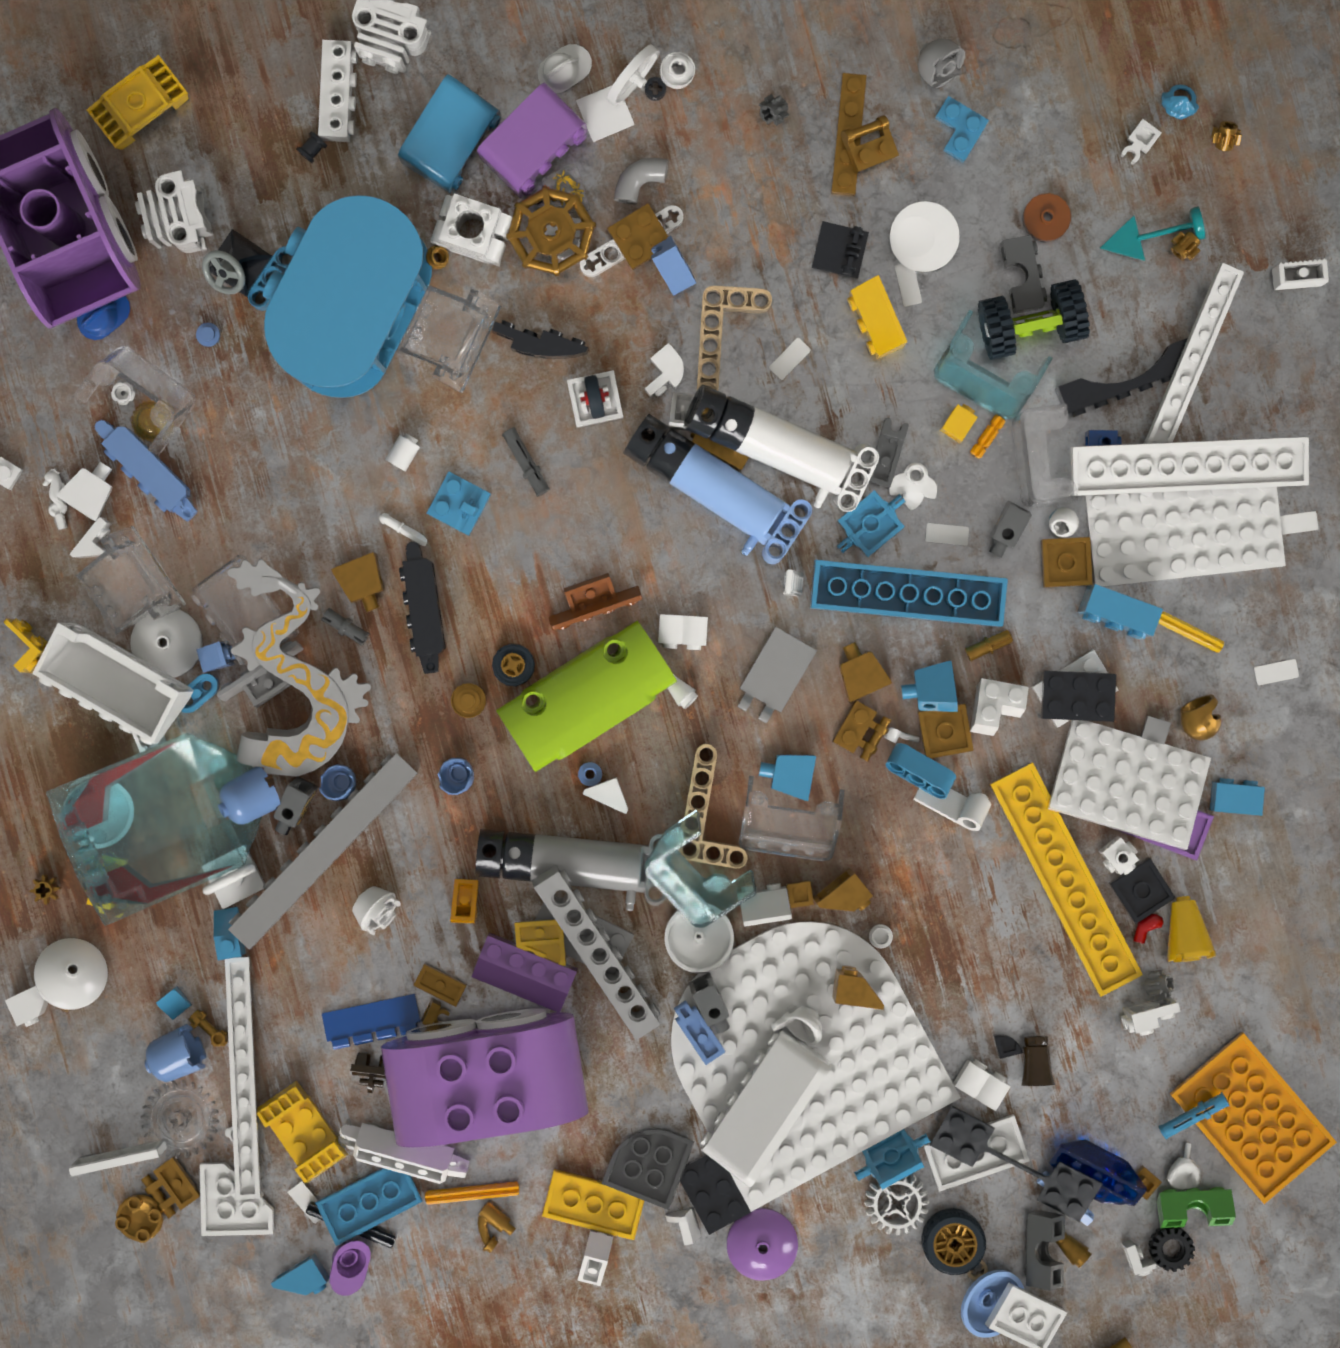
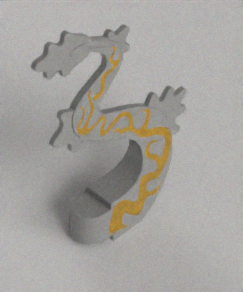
M244 559L239 567H231L227 571L228 575L237 581L236 587L238 589L250 587L252 596L281 589L292 598L294 605L291 611L265 622L257 630L244 626L242 628L244 638L240 643L231 648V653L245 658L248 662L247 669L249 671H253L257 666L261 665L268 672L299 689L309 698L312 707L308 720L298 728L290 730L267 728L266 733H242L236 760L245 765L264 767V771L267 774L300 776L324 765L338 751L347 731V723H359L360 721L355 709L368 706V700L364 699L363 695L371 689L370 683H357L358 676L356 673H352L346 679H341L340 671L336 667L329 674H326L319 668L284 653L280 649L281 641L306 620L310 610L318 609V604L314 600L319 595L320 589L318 587L307 589L303 582H299L298 585L283 578L277 570L270 567L263 559H259L255 566Z

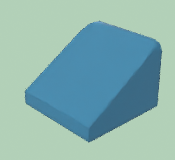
M175 987L156 1002L157 1006L172 1020L192 1005L178 987Z

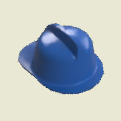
M121 297L77 317L80 332L92 340H100L107 337L128 318L130 303L127 297Z

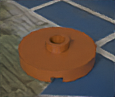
M1051 193L1040 194L1032 198L1024 209L1023 226L1027 233L1035 240L1054 241L1062 237L1069 228L1071 222L1070 208L1066 201L1058 195ZM1045 213L1051 215L1050 221L1044 219L1043 215Z

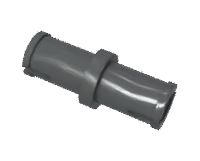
M331 608L326 610L323 615L324 617L321 619V621L338 630V634L341 636L346 635L360 646L364 645L368 639L367 637L370 635V633L353 624V620L350 618L345 619Z

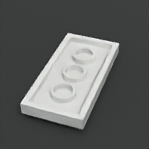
M1014 1114L987 1123L995 1127L987 1142L988 1147L1022 1164L1030 1161ZM930 1143L924 1145L939 1192L1014 1167V1165L988 1152L981 1153L974 1166L971 1167L930 1146Z

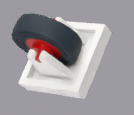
M614 370L567 380L577 428L623 418Z

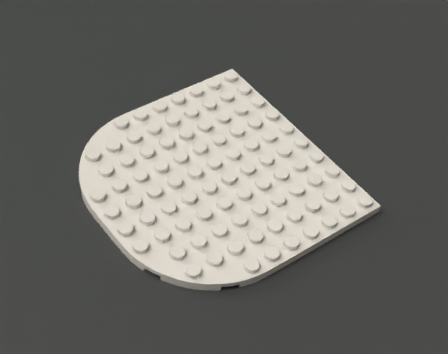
M808 921L787 923L771 928L733 948L726 962L710 972L727 1007L729 1017L726 1019L730 1028L725 1032L717 1033L713 1025L709 1026L726 1050L724 1054L709 1064H704L676 1022L677 1013L675 1012L671 1049L676 1072L706 1130L711 1133L716 1126L713 1123L721 1111L725 1113L729 1107L727 1101L734 1091L738 1093L743 1086L740 1082L747 1072L752 1073L756 1067L753 1064L756 1057L761 1051L763 1053L766 1052L770 1046L767 1044L769 1038L774 1032L778 1033L780 1029L773 1031L771 1024L781 1019L785 1013H792L802 1006L814 1009L818 1013L822 1025V1039L816 1045L803 1044L829 1060L831 1065L830 1071L753 1186H747L731 1174L751 1212L961 1098L887 962L867 941L837 925ZM842 966L856 967V970L863 975L883 1002L884 1010L836 1004L832 998L836 969H842ZM697 973L692 981L707 973ZM688 985L678 1005L686 1000L691 1008L696 1006L699 1010ZM787 1027L782 1028V1030L793 1036Z

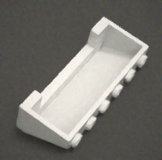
M57 623L32 673L39 677L38 681L49 687L53 685L60 689L59 693L61 695L79 700L78 704L88 710L94 709L98 711L99 717L110 722L112 720L120 724L119 728L128 733H136L140 736L139 740L149 745L159 743L194 691L186 684L77 623Z
M782 1029L778 1033L774 1032L767 1042L770 1046L765 1053L761 1051L753 1063L756 1067L752 1073L747 1072L740 1082L743 1086L738 1093L735 1091L732 1093L727 1101L729 1107L725 1113L721 1111L713 1123L716 1125L711 1133L707 1131L700 1142L703 1145L701 1150L749 1187H752L831 1068L829 1060Z

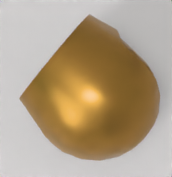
M1213 694L1196 698L1180 710L1183 731L1195 740L1210 739L1220 729L1221 715H1212L1213 710L1218 704V700Z

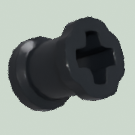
M311 131L309 133L310 137L301 147H297L296 150L312 164L314 162L313 158L322 148H326L328 145Z

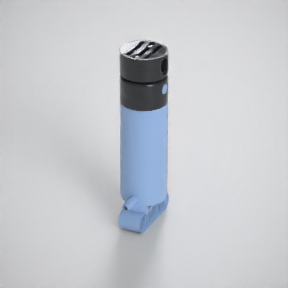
M648 414L632 436L623 454L643 467L648 462L647 469L749 535L750 537L741 551L743 555L747 556L757 542L765 546L762 551L763 559L769 564L779 563L812 514L811 504L806 500L799 499L790 506L674 429H670L667 433L669 426ZM794 509H803L805 517H798ZM781 528H790L793 536H784ZM769 547L778 548L780 556H772L769 552Z

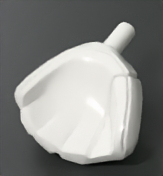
M1185 1143L1184 1158L1179 1157L1167 1174L1169 1185L1177 1190L1197 1188L1200 1184V1168L1194 1160L1190 1159V1143Z

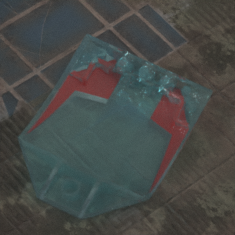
M185 733L46 792L63 846L81 887L104 926L245 865L262 816L243 825L236 824L228 816L225 818L222 816L218 805L221 803L219 794L222 786L251 770L253 766L237 762V755L227 751L225 748Z

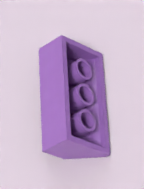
M489 933L479 955L472 978L553 1011L560 1012L578 968L568 964L566 966L559 965L532 952L517 948L516 943Z

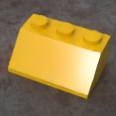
M879 275L850 290V297L847 298L852 312L856 310L859 319L856 321L861 333L865 332L869 341L866 342L870 354H875L876 358L879 359L904 348L908 341Z

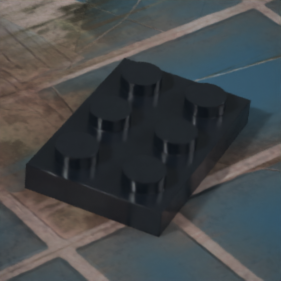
M1043 671L1041 719L1114 722L1116 674Z
M704 1154L686 1164L680 1182L709 1235L751 1213L730 1172L711 1157Z

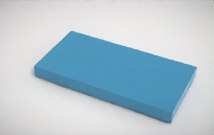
M381 1168L315 1203L335 1245L338 1246L423 1202L410 1175Z

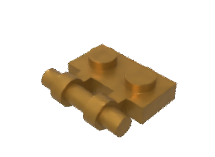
M856 700L832 742L853 754L858 746L862 747L864 750L860 758L868 762L872 754H876L878 750L876 747L883 735L886 736L889 730L887 728L892 720L883 716L879 724L874 722L873 719L877 712ZM870 727L875 731L869 742H866L862 738Z
M175 1156L153 1171L158 1178L156 1181H153L149 1174L141 1179L146 1187L144 1190L148 1195H152L158 1203L157 1207L161 1212L165 1213L168 1219L176 1214L171 1206L172 1204L176 1203L178 1208L182 1210L200 1197V1191ZM162 1185L170 1195L167 1199L159 1189Z

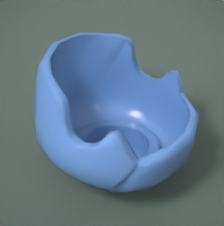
M450 758L443 762L437 774L440 781V789L449 795H459L467 791L474 781L473 768L463 758Z
M340 764L330 766L320 776L321 786L319 791L327 799L334 801L345 800L355 790V773L347 766Z

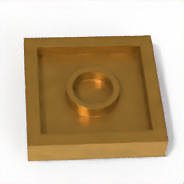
M648 203L607 228L632 271L651 260V255H653L651 249L669 237Z
M1090 537L1041 540L1043 588L1092 585Z
M966 704L958 705V712H917L925 756L937 758L974 751Z

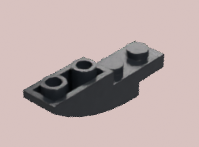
M504 320L501 323L495 322L492 328L493 334L513 341L511 345L513 352L543 359H569L587 355L589 351L588 347L585 346L586 342L572 337V340L563 338V333L554 329H550L549 332L543 330L539 339L537 338V333L528 329H524L521 332L514 329V324Z

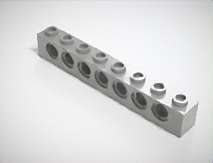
M555 865L532 880L534 889L634 1038L638 1040L661 1025L658 1016L661 1014L654 1003L649 1005L645 999L648 997V994L641 984L637 986L633 981L635 978L633 971L629 965L624 967L620 961L623 957L616 946L612 948L608 943L610 937L603 927L599 929L595 921L598 919L591 908L586 910L582 904L585 900L578 889L573 890L569 883L572 880L565 869L560 871L558 866ZM558 890L566 891V895L564 897H554V894ZM576 909L579 911L575 917L567 916L570 910ZM583 929L592 930L591 934L588 936L580 935V932ZM597 948L605 949L601 955L593 954V951ZM610 967L617 968V971L613 974L605 973ZM622 986L630 987L626 993L618 992ZM635 1005L642 1006L638 1012L631 1011V1008Z

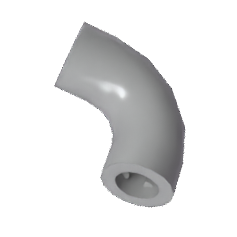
M642 158L630 164L619 177L615 188L614 200L623 204L635 205L638 201L639 190L643 184L647 182L665 183L668 173V159Z

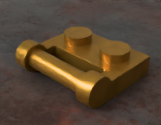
M885 115L877 117L876 121L856 129H846L841 132L844 146L855 173L899 156L889 129V120ZM879 130L881 137L859 146L855 145V139Z

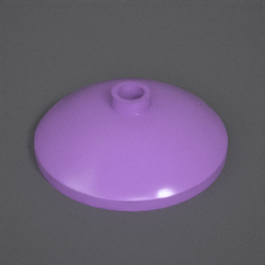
M757 1208L734 1221L727 1236V1253L731 1263L742 1275L754 1280L765 1281L781 1276L791 1267L798 1251V1239L793 1225L784 1215L772 1209ZM760 1245L767 1246L765 1252L759 1251L758 1248Z

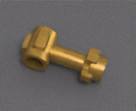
M197 1009L188 1019L191 1022L190 1025L194 1029L199 1026L211 1037V1044L214 1047L226 1046L228 1043V1032L225 1029L218 1031L205 1019L207 1014Z

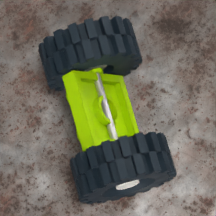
M1073 279L1052 284L1050 287L1052 309L1011 318L1008 303L1003 295L978 301L980 329L990 360L1015 355L1017 348L1015 335L1027 337L1033 335V331L1042 329V332L1057 329L1062 343L1089 338V315L1086 309L1087 304L1084 300L1085 296L1079 281Z

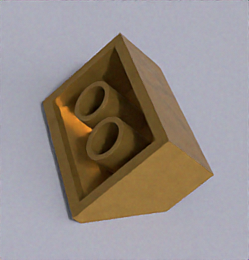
M849 868L816 894L813 899L819 908L854 912L857 909L862 911L871 904L870 898L873 895Z

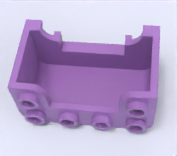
M542 83L481 143L477 153L479 158L519 198L523 195L527 197L535 190L536 186L534 183L539 173L544 175L551 168V162L556 157L561 158L568 151V145L573 146L575 144L579 146L586 139L587 126L546 83Z

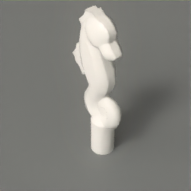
M51 469L45 474L43 485L47 487L51 483L49 497L54 503L48 507V511L51 516L55 517L58 530L68 528L64 515L67 511V505L56 495L65 486V483L62 482L59 476L60 473L55 469Z

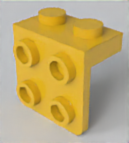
M6 618L3 621L4 624L30 648L13 666L19 672L33 673L48 642L41 636L36 637L31 632L32 626L25 620L19 621L17 618Z

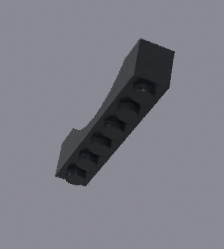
M1188 338L1167 346L1156 363L1145 373L1134 379L1120 383L1105 384L1080 378L1057 387L1055 391L1064 415L1072 414L1074 418L1086 413L1085 408L1094 405V408L1098 409L1108 405L1107 400L1116 397L1117 401L1131 396L1130 391L1139 389L1140 392L1153 388L1152 383L1161 380L1162 384L1169 382Z

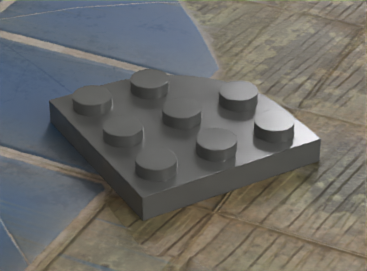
M664 1130L639 1132L627 1138L616 1149L602 1184L670 1210L695 1141Z

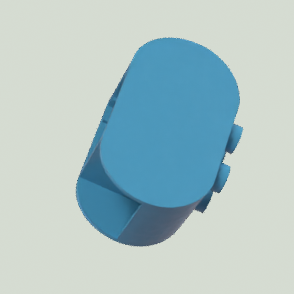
M349 196L328 204L313 217L307 230L299 226L295 228L285 249V253L293 256L284 274L275 270L264 288L263 297L271 300L264 320L265 338L269 350L276 362L288 374L316 393L329 397L348 398L361 395L376 386L384 376L430 285L432 266L426 261L427 248L412 222L398 208L384 200L370 196Z

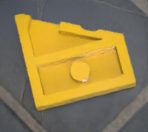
M555 919L514 923L517 948L566 966L564 932Z

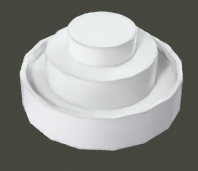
M682 52L668 54L660 66L662 81L673 89H681L688 86L695 75L693 60Z

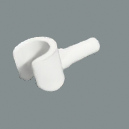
M892 727L888 729V733L884 736V738L895 744L899 737L913 742H919L920 738Z

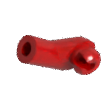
M1151 914L1138 922L1133 941L1145 944L1147 933L1155 928H1161L1164 924L1163 918L1157 914Z

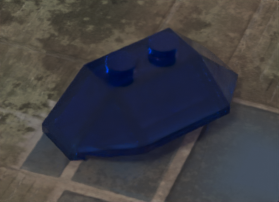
M1086 1139L1061 1144L1049 1161L1053 1169L1061 1161L1102 1182V1186L1094 1197V1200L1102 1204H1127L1128 1206H1135L1147 1190L1128 1161Z

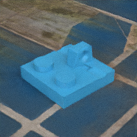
M448 472L426 514L470 536L491 493Z

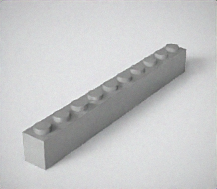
M397 753L394 756L389 754L380 763L383 768L377 774L372 772L363 781L366 785L362 790H354L347 798L349 803L343 809L339 806L330 817L333 820L327 826L322 824L314 832L313 835L316 838L310 844L306 841L296 851L299 856L293 862L289 859L280 868L282 873L277 879L274 877L270 878L263 886L265 891L259 897L254 895L248 901L246 906L249 908L243 914L238 912L230 920L229 923L232 926L228 930L249 950L256 945L418 774Z

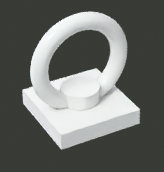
M246 845L202 866L204 873L232 866L207 877L210 884L204 886L202 890L205 895L215 893L222 909L264 889L265 882Z

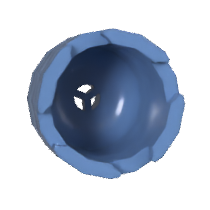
M256 766L222 786L219 794L221 803L218 805V808L224 818L228 816L234 823L243 825L276 810L280 805L277 791L274 785L268 786L264 779L268 775L261 767Z
M186 1024L153 1040L146 1049V1060L144 1062L146 1070L150 1074L152 1073L158 1080L170 1082L205 1068L206 1065L202 1064V1060L206 1058V1053L200 1037L194 1038L190 1032L193 1028Z

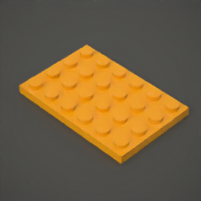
M1243 1032L1238 1034L1169 1093L1184 1112H1187L1198 1106V1102H1205L1223 1092L1230 1106L1212 1114V1118L1208 1120L1205 1118L1197 1122L1196 1126L1263 1204L1267 1203L1337 1143Z

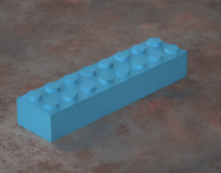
M815 560L810 609L1003 627L1008 579Z

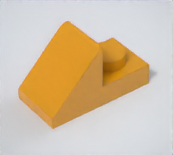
M454 879L450 922L475 924L477 918L478 880Z

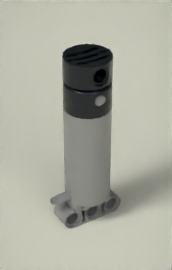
M480 829L475 875L477 877L500 879L502 872L503 879L532 882L533 879L557 865L560 871L565 869L572 880L569 883L570 886L627 891L626 910L633 911L636 892L644 893L646 902L652 906H659L665 901L671 842L663 834L653 836L649 845L508 832L505 839V831ZM657 841H663L667 848L663 852H657L654 850L653 844ZM488 850L496 851L492 858L484 856ZM655 864L663 866L664 873L660 876H655L651 872L652 866ZM653 888H658L662 892V897L658 900H653L648 895L649 891Z

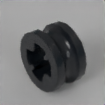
M652 77L648 79L645 84L646 96L653 101H659L665 96L666 84L661 78ZM654 83H657L658 87L662 88V91H658L657 95H654L653 91L649 90V87H653Z

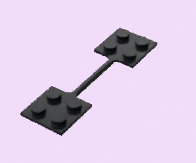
M954 1106L950 1108L930 1146L971 1167L974 1166L981 1153L988 1152L1041 1179L1045 1185L1037 1201L1078 1222L1081 1221L1102 1186V1182L1061 1161L1058 1162L1051 1175L1045 1176L988 1147L987 1142L995 1127Z

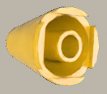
M1190 896L1177 897L1176 902L1171 903L1167 951L1168 962L1197 961L1202 958L1201 956H1207V959L1216 957L1214 946L1196 900H1191Z

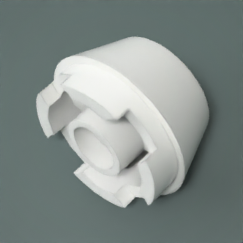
M373 886L359 895L352 912L361 929L369 932L371 935H375L377 928L381 927L384 930L396 917L393 911L401 903L396 899L394 893Z

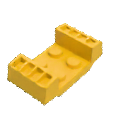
M157 55L102 94L86 110L116 149L123 150L136 141L133 137L135 133L171 106L175 110L178 109L189 98L187 91L162 58Z
M297 1080L257 1107V1116L265 1128L270 1126L296 1163L297 1167L294 1170L304 1183L310 1182L348 1155L344 1147L339 1144L336 1133Z

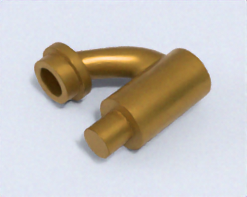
M489 1201L478 1213V1230L485 1245L482 1250L490 1253L496 1247L498 1241L494 1235L490 1238L487 1228L488 1223L499 1232L505 1231L508 1235H511L516 1228L509 1223L511 1219Z

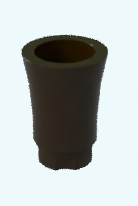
M1048 1036L1024 1037L1025 1046H1023L1024 1059L1021 1085H1055Z

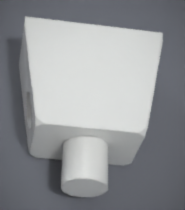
M99 462L93 473L82 468L56 496L91 520L96 521L101 516L113 488L105 482L112 469Z

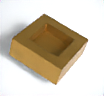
M810 880L786 884L790 908L814 905Z

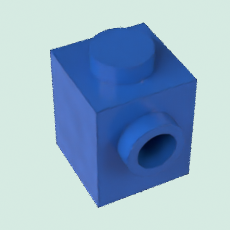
M1088 430L1085 432V446L1122 445L1121 436H1118V430Z

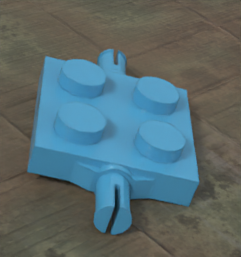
M875 490L859 502L856 509L847 512L837 520L847 535V538L838 544L837 548L840 549L847 544L840 550L844 553L854 544L868 558L905 527L897 518L895 512L898 507L906 502L904 498L895 504L902 498L899 494L888 503Z
M903 1129L862 1151L867 1166L854 1173L858 1181L871 1174L877 1179L883 1190L924 1167L919 1157L918 1148L930 1143V1140L926 1133L913 1140Z

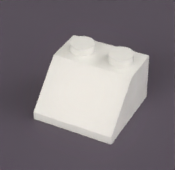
M781 883L766 885L767 889L758 891L757 887L744 888L743 893H739L744 927L792 919L786 886L781 887Z

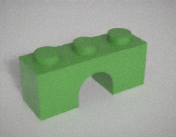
M1214 1187L1210 1190L1200 1191L1199 1188H1191L1183 1192L1167 1189L1159 1193L1156 1200L1160 1229L1185 1227L1188 1220L1187 1210L1193 1208L1201 1210L1206 1215L1208 1226L1232 1225L1236 1218L1232 1189L1224 1190L1223 1187Z

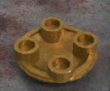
M133 1195L126 1198L119 1205L115 1226L127 1238L145 1243L155 1237L161 1230L163 1212L157 1207L158 1203L153 1198L146 1195Z

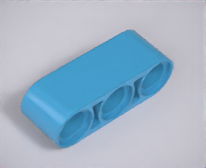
M286 246L280 247L275 252L248 293L249 303L257 310H267L271 301L266 298L262 304H256L255 302L256 296L264 292L269 276L275 270L284 274L289 264H282V257L287 254L285 253Z
M897 743L894 746L885 764L886 768L892 773L940 799L947 797L956 780V774L953 771L903 743Z

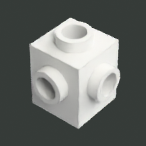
M1116 836L1099 850L1105 859L1103 864L1111 873L1115 871L1119 875L1122 873L1126 875L1136 868L1135 863L1139 861L1135 855L1138 853L1136 848L1129 841L1125 843L1119 836ZM1122 854V858L1118 860L1119 855Z

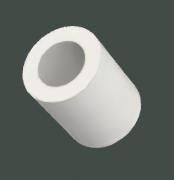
M407 433L404 437L399 435L385 460L406 472L420 448L416 445L418 440Z

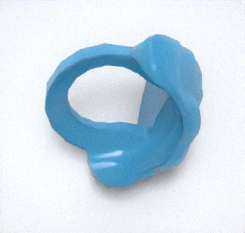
M1175 85L1171 87L1169 92L1162 93V105L1166 113L1172 117L1182 120L1194 115L1199 109L1196 103L1195 92L1186 85ZM1180 89L1187 91L1191 96V101H1189L1187 96H1174V92Z

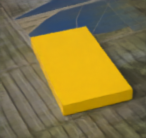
M554 1169L542 1217L634 1240L644 1200L606 1186L600 1180Z

